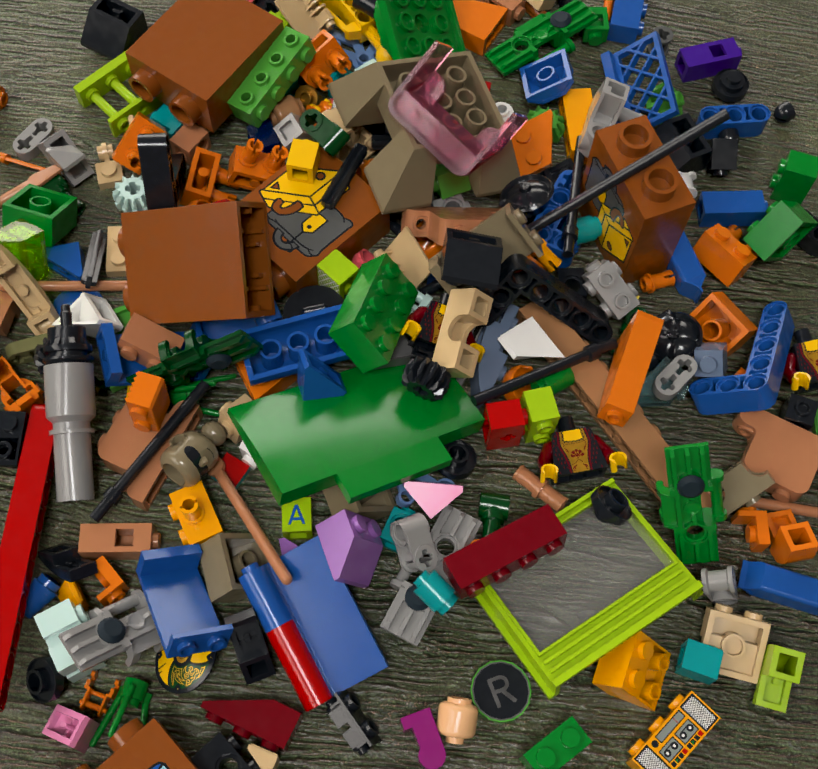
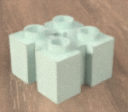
M68 598L33 616L43 639L48 645V651L58 673L64 677L66 676L72 683L90 675L93 670L97 671L107 665L106 661L81 673L58 637L60 633L90 620L89 612H85L81 604L75 606Z

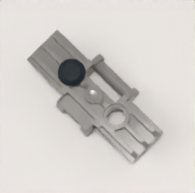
M447 505L440 513L430 534L438 556L437 565L433 570L452 586L443 571V558L449 555L439 553L437 545L441 541H449L454 546L452 553L468 546L475 538L482 521ZM401 567L396 578H392L389 583L398 593L380 624V628L418 647L435 612L413 592L416 586L407 582L411 573L406 572Z
M140 589L132 591L130 596L102 609L94 608L90 610V620L66 630L58 636L81 673L125 651L127 653L125 663L130 667L138 663L143 651L151 647L154 648L156 653L164 650L145 595ZM133 607H135L137 610L136 612L131 613L130 615H127L119 620L113 618L114 616L124 611H127Z

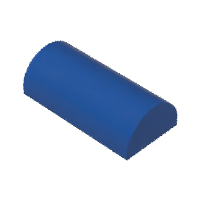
M342 304L243 330L263 345V350H260L257 355L243 360L250 385L254 386L297 374L298 351L301 348L310 352L326 365L349 360L350 358L328 334Z

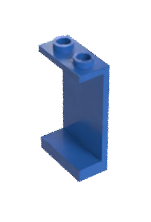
M200 321L192 323L190 329L195 330L196 337L203 334L206 335L205 331L201 329ZM101 323L96 335L105 386H128L131 384L126 381V377L147 368L135 361L126 360L119 354L117 343L122 334H115L113 323ZM186 331L174 333L184 337V332ZM185 340L181 347L182 350H185ZM209 367L197 372L195 377L190 378V382L205 379L212 368Z
M199 544L141 551L136 573L167 658L188 657L195 653L216 652L227 648L234 629L232 624L220 625L198 571V565L203 553Z

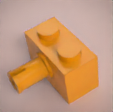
M202 480L193 487H184L169 494L172 504L167 507L173 521L179 520L183 529L179 530L178 534L183 545H201L216 534L224 533Z

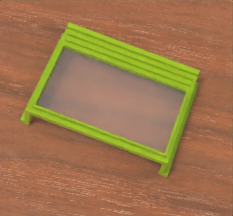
M613 478L600 485L609 486L621 491ZM597 488L555 514L567 531L565 545L560 552L552 556L546 554L538 558V562L526 570L520 568L512 572V576L500 584L494 582L486 586L485 590L475 597L548 700L559 694L562 684L689 597L695 601L704 594L702 591L703 584L695 579L629 499L628 502L632 515L624 525L618 526L598 520L594 514L591 502V495Z

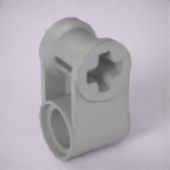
M415 513L392 522L390 534L395 543L402 569L409 573L417 572L418 570L422 572L424 570L432 571L437 565L438 556L430 534L429 523L425 516L421 513ZM424 554H429L430 556H429V557H424L423 555H424Z
M727 566V569L708 571L707 568L701 569L703 591L711 601V604L715 605V602L726 605L738 603L736 576L733 566Z

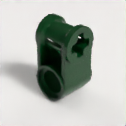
M308 109L300 117V125L304 131L333 158L337 156L351 139L349 134L340 126L331 122L316 109Z

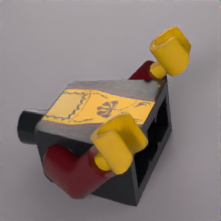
M442 293L439 302L430 301L427 306L418 307L407 317L400 335L403 336L404 333H407L411 336L407 344L408 346L414 348L415 345L435 351L449 299L448 293ZM471 330L466 344L480 351L478 362L480 363L485 353V348L476 343Z
M803 328L793 333L796 344L788 352L782 376L791 384V390L797 395L818 390V339H813L809 329Z
M564 416L559 419L557 424L559 432H554L550 435L549 441L543 444L537 460L541 473L540 483H545V478H550L551 486L603 477L608 464L612 473L617 472V465H621L625 469L628 468L627 455L625 453L615 452L597 434H593L590 427L575 428L572 416Z

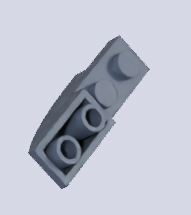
M511 304L500 315L497 322L494 321L491 325L481 329L476 343L485 348V353L481 362L477 361L474 376L470 378L471 396L492 388L496 380L500 381L507 370L504 364L508 355L502 353L505 348L498 341V338L514 328L519 320L515 317L519 307Z

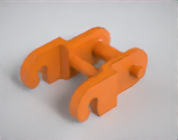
M93 670L91 672V679H87L84 685L87 691L83 699L79 701L80 710L83 711L87 707L97 711V716L102 717L108 711L106 708L110 699L114 700L116 698L122 681L116 679L115 687L111 688L109 693L103 694L93 689L98 676V671ZM95 695L103 698L101 705L89 701L91 696Z

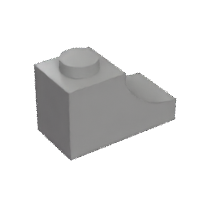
M64 129L55 132L37 145L51 165H54V163L45 151L47 148L73 145L77 148ZM83 159L69 171H62L60 173L74 187L93 174L94 170L86 159Z

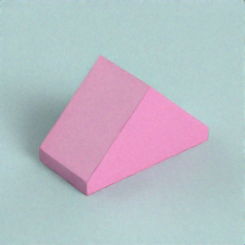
M421 481L403 483V487L430 519L463 492V486L456 484Z
M57 704L42 734L85 754L100 724L81 713Z

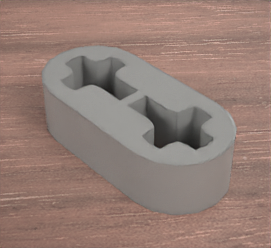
M46 118L36 119L13 141L12 146L19 159L29 161L41 152L37 145L55 133L50 120Z
M685 354L675 357L655 379L652 385L653 394L660 400L667 401L673 399L696 373L698 365L695 359ZM686 365L688 369L678 375L679 367ZM669 380L673 381L670 389L663 390L661 388L662 384L665 385Z

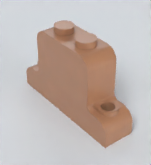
M422 207L402 211L401 231L405 226H408L414 237H427L436 244L443 246L447 228L470 231L501 208ZM419 219H423V225L416 227V222Z
M184 400L176 403L172 407L170 412L166 413L160 429L165 425V423L179 408V406L184 402ZM127 404L115 413L112 426L107 433L100 437L97 444L98 454L105 466L121 475L126 472L159 432L152 430L143 432L136 429L129 415ZM196 404L125 490L136 507L148 512L168 478L161 468L160 457L170 446L169 441L172 437L186 431L196 430L203 418L200 405Z
M765 410L736 413L732 421L733 429L748 441L740 460L753 472L769 471L775 479V484L764 491L772 494L774 499L791 503L799 500L809 490L816 471L818 472V435Z

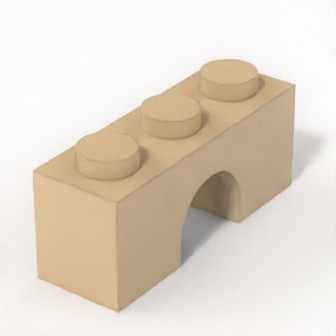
M477 288L451 289L432 361L438 362L440 366H444L447 369L446 371L451 374V378H473L480 351L466 344L467 337L476 326L487 325L493 303V298Z

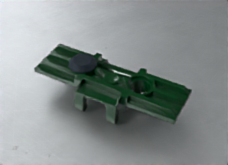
M190 329L184 332L185 350L177 346L170 349L169 342L167 340L158 343L161 363L141 372L165 379L166 389L169 391L181 385H190V378L195 377L197 372L209 367L216 370H227L228 366L257 355L260 350H263V345L241 329L219 339H210L205 334L196 337L195 330ZM136 374L126 377V381L130 384L134 382L133 378L136 377Z

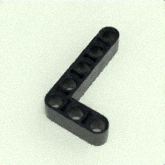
M167 132L138 134L137 144L147 209L178 207L186 177L184 154H171Z
M515 253L507 257L501 264L498 289L482 291L493 298V303L487 325H479V327L491 325L522 294L592 343L599 344L612 338L613 331L609 319L603 310L525 255Z

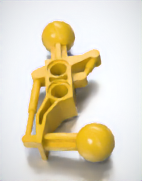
M322 0L317 5L320 6L325 3V8L335 18V25L345 33L344 37L346 40H358L360 43L369 40L376 49L375 58L377 62L393 60L380 43L375 19L352 7L353 0Z

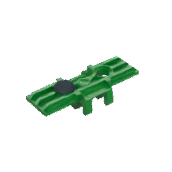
M573 0L553 13H541L514 29L513 37L485 53V57L503 76H506L528 62L530 64L541 59L538 55V48L546 42H549L556 49L545 56L565 48L567 53L571 54L576 51V47L569 37L597 21L598 16L581 0ZM522 45L523 51L517 50L516 47Z
M708 442L665 447L668 487L664 486L663 481H657L656 490L662 507L659 508L660 520L665 528L674 530L676 555L684 565L719 561L716 522H722L727 519V510L723 506L721 483L724 480V472L721 469L710 467ZM703 492H710L711 507L702 508L701 494ZM692 526H700L703 528V530L698 534H690L687 532V530Z

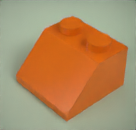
M723 291L712 292L690 314L699 322L702 328V342H727V357L742 347L758 330Z

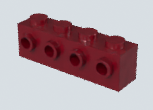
M546 504L443 558V571L461 600L467 596L474 598L480 595L486 586L494 582L500 584L512 576V572L520 568L526 570L538 562V558L546 554L552 556L560 552L564 548L567 531L549 504Z

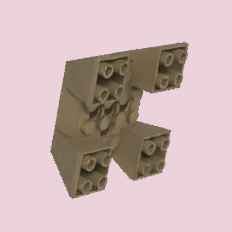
M471 51L375 62L328 85L345 128L385 122L392 140L364 168V173L382 215L430 206L432 203L436 164L461 160L466 165L467 172L469 173L479 161L481 162L499 152L478 169L468 174L470 185L476 198L500 194L509 182L520 177L511 135ZM423 78L421 83L396 95L390 100L391 96L397 90L400 84L402 87L413 81Z

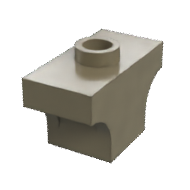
M740 460L724 471V480L721 483L725 492L723 506L727 510V516L744 504L747 508L761 499L759 494L775 484V479L768 470L760 473L753 472Z

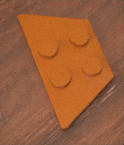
M551 109L509 131L520 176L538 174L552 167L553 113Z

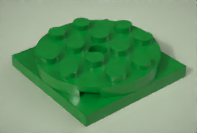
M376 0L374 19L380 36V43L393 60L466 51L453 0Z

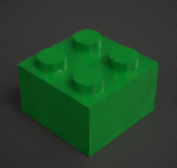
M28 184L2 204L3 233L12 235L17 239L38 243L44 247H53L77 226L78 198Z
M775 201L767 208V215L761 221L757 220L748 227V234L743 240L763 261H781L818 225V222L796 201Z

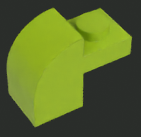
M768 644L765 649L752 704L786 713L792 683H800L806 653Z

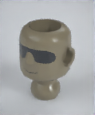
M209 421L202 426L201 433L192 430L172 437L169 441L170 446L160 457V465L163 472L172 482L181 487H193L218 462L219 453L216 446H220L225 442L227 437L225 429L219 423Z

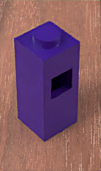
M733 37L680 48L674 65L682 82H690L716 76L723 69H737L742 59V50L737 46Z

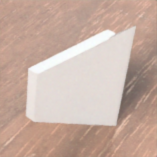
M82 292L70 306L72 326L86 327L87 336L96 338L101 323H113L115 333L120 332L124 327L105 298ZM60 317L52 326H61Z
M533 317L528 318L498 338V341L513 360L540 357L565 358Z

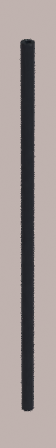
M724 108L530 223L527 227L530 231L535 229L537 232L731 119L727 110ZM434 280L418 291L424 295L426 293L431 295L443 287L437 280Z

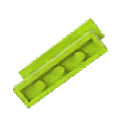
M125 52L73 87L78 102L84 108L95 103L110 117L108 123L115 138L127 131L129 115L135 116L139 111L147 116L164 104L156 98L152 102L144 101L140 97L137 98L122 84V82L132 76ZM112 89L129 103L119 112L102 97Z

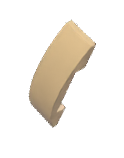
M0 244V284L28 318L26 324L35 336L47 333L48 328L55 327L52 324L60 317L44 290L26 267L7 248Z

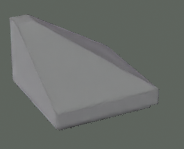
M73 145L49 147L45 150L51 161L65 172L69 171L86 157L84 153Z

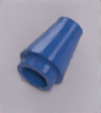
M44 572L39 577L35 576L30 585L24 614L29 619L59 595L57 591L61 585Z

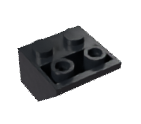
M96 0L89 8L81 45L113 60L129 49L148 30L144 12L120 0Z
M687 112L666 120L655 129V132L664 145L696 126V124ZM702 135L669 156L678 171L686 173L691 171L697 172L706 168L713 150Z
M447 228L440 256L441 280L453 286L465 284L481 291L497 290L503 253L501 237Z
M0 411V467H18L29 420L27 412Z

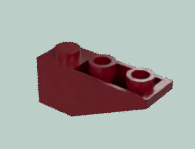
M274 699L203 701L200 705L207 712L204 717L219 726L224 721L234 726L233 733L247 740L252 735L262 740L261 747L276 754L279 749L287 752L303 720L302 713Z

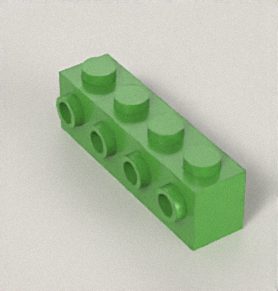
M287 26L282 30L228 100L227 104L235 117L256 128H259L267 120L271 111L283 99L287 90L298 79L300 73L316 54L309 36Z

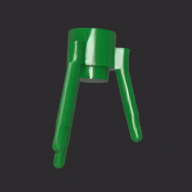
M233 373L203 379V381L212 387L218 382L235 379L237 375ZM201 380L190 382L188 386L181 385L169 390L171 405L174 406L179 401L185 400ZM200 407L203 414L216 417L220 415L218 410Z
M133 677L125 678L123 686H120L116 698L89 743L90 747L96 745L118 706L119 709L108 732L109 737L115 734L127 707L138 709L139 704H142L140 720L144 725L147 724L149 704L152 698V694L147 693L149 688L147 682Z

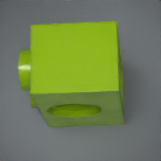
M547 386L523 391L520 400L521 408H526L528 413V425H525V435H523L525 443L534 442V444L545 443L549 441L550 435L554 433L560 419L552 388Z

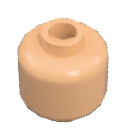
M448 696L447 700L439 704L436 726L438 732L446 736L445 742L462 745L464 744V739H470L475 736L479 711L472 704V699Z

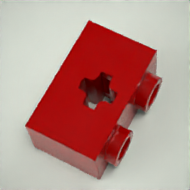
M520 399L486 403L483 413L485 420L481 427L486 451L519 446L522 435H525V425H528V413L526 408H521Z

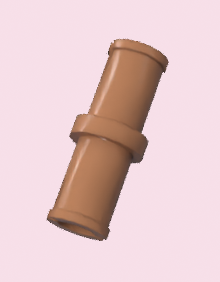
M521 465L512 477L514 481H517L529 490L533 498L541 499L546 504H549L557 513L564 508L569 498L551 487L547 479H545V483H540V478L524 465Z

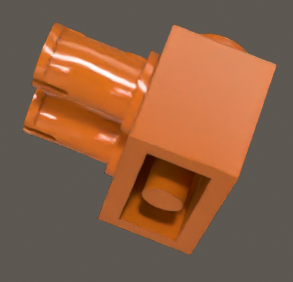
M323 29L311 40L316 54L300 73L299 77L306 85H311L315 89L319 87L321 90L326 91L329 89L326 85L333 82L330 75L335 71L341 74L347 73L344 68L350 70L352 63L334 36Z
M138 111L112 154V159L140 175L142 171L137 144L138 134L165 133V127Z
M250 138L246 146L236 145L229 158L227 185L253 191L285 166V159L289 154L287 148L282 146L279 150L280 145H275L271 153L262 152L264 148L262 141L257 139L254 143L255 138Z
M196 146L180 205L187 206L191 201L201 198L211 203L223 199L236 201L237 195L215 189L214 184L219 183L237 190L239 188L227 185L228 170L221 168V165H219L222 154Z
M718 223L702 234L693 250L700 263L724 285L729 287L743 277L759 255L748 244L744 245L739 241L742 237V230L740 228L735 230L738 227L737 225L733 224L725 228Z

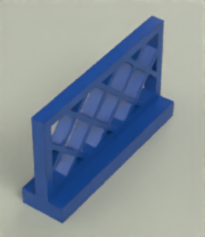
M657 31L614 54L609 50L601 54L605 77L628 85L627 80L631 73L638 74L633 86L628 85L630 86V91L624 105L625 108L634 109L637 113L643 112L648 114L647 118L653 127L680 114L660 35ZM654 42L651 53H643L645 47ZM630 54L634 55L628 66L622 64L621 59ZM640 57L647 59L641 70L635 69ZM653 61L660 64L655 74L648 72ZM645 77L652 78L646 90L639 88ZM658 81H662L665 84L660 94L653 92ZM636 92L643 94L638 105H633L631 101ZM650 96L657 98L651 110L644 108ZM663 101L669 102L671 109L658 113Z

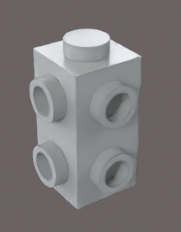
M596 259L585 268L587 272L581 276L585 281L583 287L590 296L598 298L601 302L599 308L605 312L607 318L612 317L613 319L620 320L640 304L636 298L639 295L637 290L631 283L628 282L626 284L620 276L623 272L614 261L610 263L609 260L599 261Z

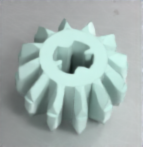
M132 173L131 178L127 179L122 176V182H115L116 190L112 191V196L119 211L125 213L148 210L142 175L137 178Z

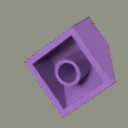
M344 509L317 524L315 528L334 581L366 588L371 582L383 548L380 538L381 529L375 520Z

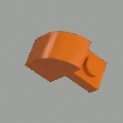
M791 509L767 513L772 544L769 551L779 564H788L814 558L818 551V541L808 521L797 523Z

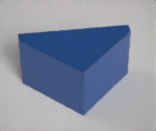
M79 242L40 248L37 252L47 268L69 281H81L85 255Z
M304 348L298 351L297 384L303 401L344 396L347 393L341 375Z

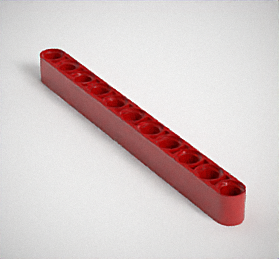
M34 403L31 407L0 545V712L4 711L7 702L55 469L53 436H49V431L53 430V424L46 419L45 404Z

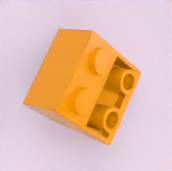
M640 631L599 659L592 684L611 696L647 710L655 711L661 696L664 677L669 668L671 653Z

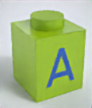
M303 497L282 505L283 538L285 537L288 540L313 538L311 497Z

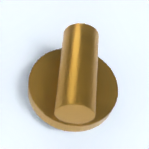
M302 85L295 92V98L301 100L305 110L307 105H319L323 100V96L318 95L317 90L311 85Z

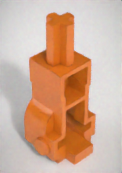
M1 356L0 390L1 401L5 406L3 409L5 411L27 412L30 415L31 407L34 403L44 404L45 398L42 395L44 391L38 384L35 385L28 379L19 378L13 367ZM21 385L23 389L29 391L12 403L14 400L9 393Z

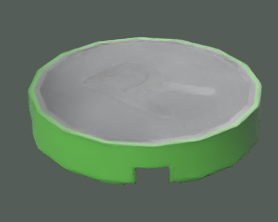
M504 660L490 661L480 667L472 678L470 687L472 704L478 708V714L498 724L512 722L520 717L528 707L532 693L530 681L524 671L513 662Z

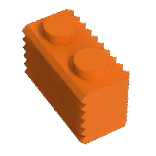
M138 371L136 372V377L133 378L134 382L131 383L132 387L129 388L130 392L127 393L128 397L124 399L129 415L134 423L133 426L143 432H149L150 430L157 432L161 427L171 402L166 389L165 379Z

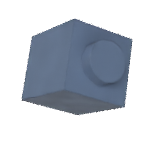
M702 342L701 346L695 348L694 359L698 365L695 377H720L725 375L728 369L727 342Z

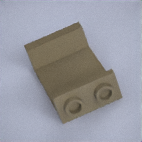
M510 203L468 231L501 237L503 245L501 264L507 257L515 253L527 257L535 252L539 258L544 255L541 244L544 242L535 229L530 231L525 224L528 220L519 208L514 210ZM441 251L428 260L429 271L449 295L451 289L474 288L465 284L453 286L441 280Z

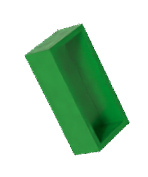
M387 253L361 265L328 332L329 336L362 373L389 363L400 338V332L418 295L414 284L406 278L399 269V266L392 261Z

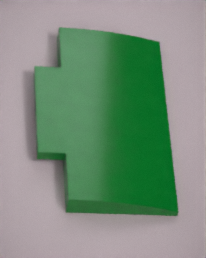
M406 365L376 369L366 373H362L358 367L340 372L339 374L347 391L344 396L303 401L299 387L296 386L228 408L227 412L279 506L338 485L348 504L450 466L453 459L444 445L479 432L485 418L478 408L473 405L471 398L455 378L450 379L449 389L442 400L430 401L429 399L424 400L420 396H415L413 392L408 391L407 387L401 383L403 370Z

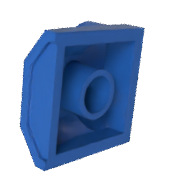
M565 48L519 68L528 103H548L566 95L574 83L573 68Z

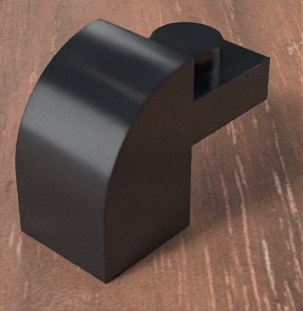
M253 607L223 618L225 625L232 624L234 628L230 639L246 684L249 685L275 675L276 671Z

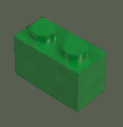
M790 150L786 159L781 158L776 173H773L768 186L772 188L770 199L776 201H796L801 205L817 179L818 157Z
M571 716L523 754L519 760L526 769H560L592 743V741L574 717Z

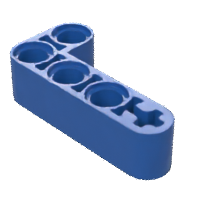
M565 170L559 175L554 184V193L548 201V206L542 213L536 216L535 220L569 201L573 170ZM567 215L538 231L541 238L547 242L546 246L562 260L558 268H566L572 264L577 247L576 241L573 257H563L564 241L562 240L561 228L567 219Z

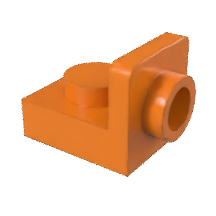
M742 507L731 517V524L747 525L745 528V540L747 543H750V552H763L771 545L767 511L757 510L755 507Z
M102 555L96 560L99 571L94 575L106 588L96 596L98 601L106 607L123 599L129 587Z

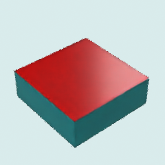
M226 452L222 458L225 463L224 471L235 488L238 489L251 468L246 463Z

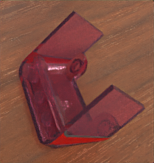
M435 40L393 93L389 100L388 108L391 115L448 170L457 176H467L498 154L528 118L525 115L513 112L499 130L491 127L485 128L475 138L438 103L445 93L446 83L436 70L453 48L448 44Z

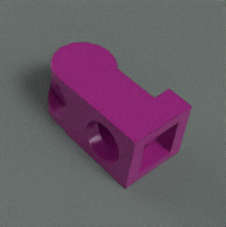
M430 707L400 718L399 722L403 733L409 731L413 733L419 749L417 758L421 768L440 769L445 762L446 752Z

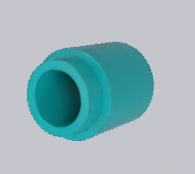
M587 215L577 218V227L579 229L577 245L595 241L597 237L601 236L602 225L598 217Z
M424 570L413 582L416 586L413 592L433 612L437 611L441 616L458 600V597L454 594L455 589L435 570L430 573Z

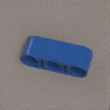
M763 104L707 106L701 110L696 125L725 108L731 119L703 135L705 139L718 138V134L727 128L738 129L740 138L756 137L762 134L771 116V112Z

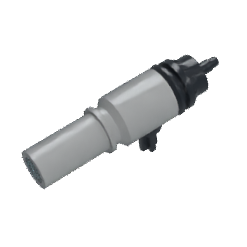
M62 304L60 312L61 326L47 329L48 340L43 347V354L49 357L42 359V362L45 364L43 366L46 419L53 424V430L49 431V436H53L56 502L95 500L91 434L95 433V429L91 428V421L96 417L95 397H107L108 391H111V389L105 386L104 380H98L94 376V364L92 363L94 357L87 355L93 352V348L87 340L86 327L72 326L70 305Z

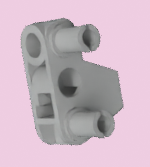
M606 77L597 90L589 107L578 143V149L585 157H589L596 130L615 125L617 121L624 122L642 116V113H637L624 107L630 86Z

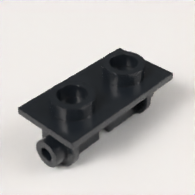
M348 690L336 692L334 694L335 697L325 703L328 708L326 712L338 729H341L347 723L349 724L350 728L342 735L354 753L358 752L362 756L371 749V746L382 742L378 735V727L371 719L365 717L360 709L361 703L353 693L348 692Z

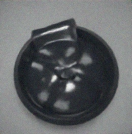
M528 174L520 176L504 187L500 194L499 207L502 208L510 203L514 210L519 208L525 217L530 219L546 209L548 201L554 193V184L549 178L542 175Z
M668 308L656 316L663 319L664 323L653 353L659 361L671 363L675 357L682 354L692 357L695 348L701 346L703 340L702 328L694 317L683 312H672Z

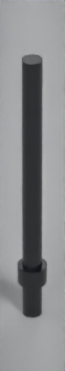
M581 135L577 136L569 200L581 192L585 158L578 149ZM579 208L567 214L566 226L562 230V240L564 241L562 255L565 258L573 257L574 244L578 240L577 218Z
M614 338L599 344L592 343L583 347V350L472 395L471 401L474 406H478L582 362H592L601 358L602 354L616 349L618 343Z
M201 380L116 484L113 487H108L102 495L104 497L89 515L92 519L99 523L113 505H118L124 497L122 495L208 391L210 386L205 381Z

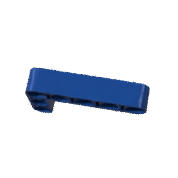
M774 301L764 307L745 374L702 378L690 385L689 393L700 414L715 415L762 411L771 408L776 403L795 328L789 308L784 301Z

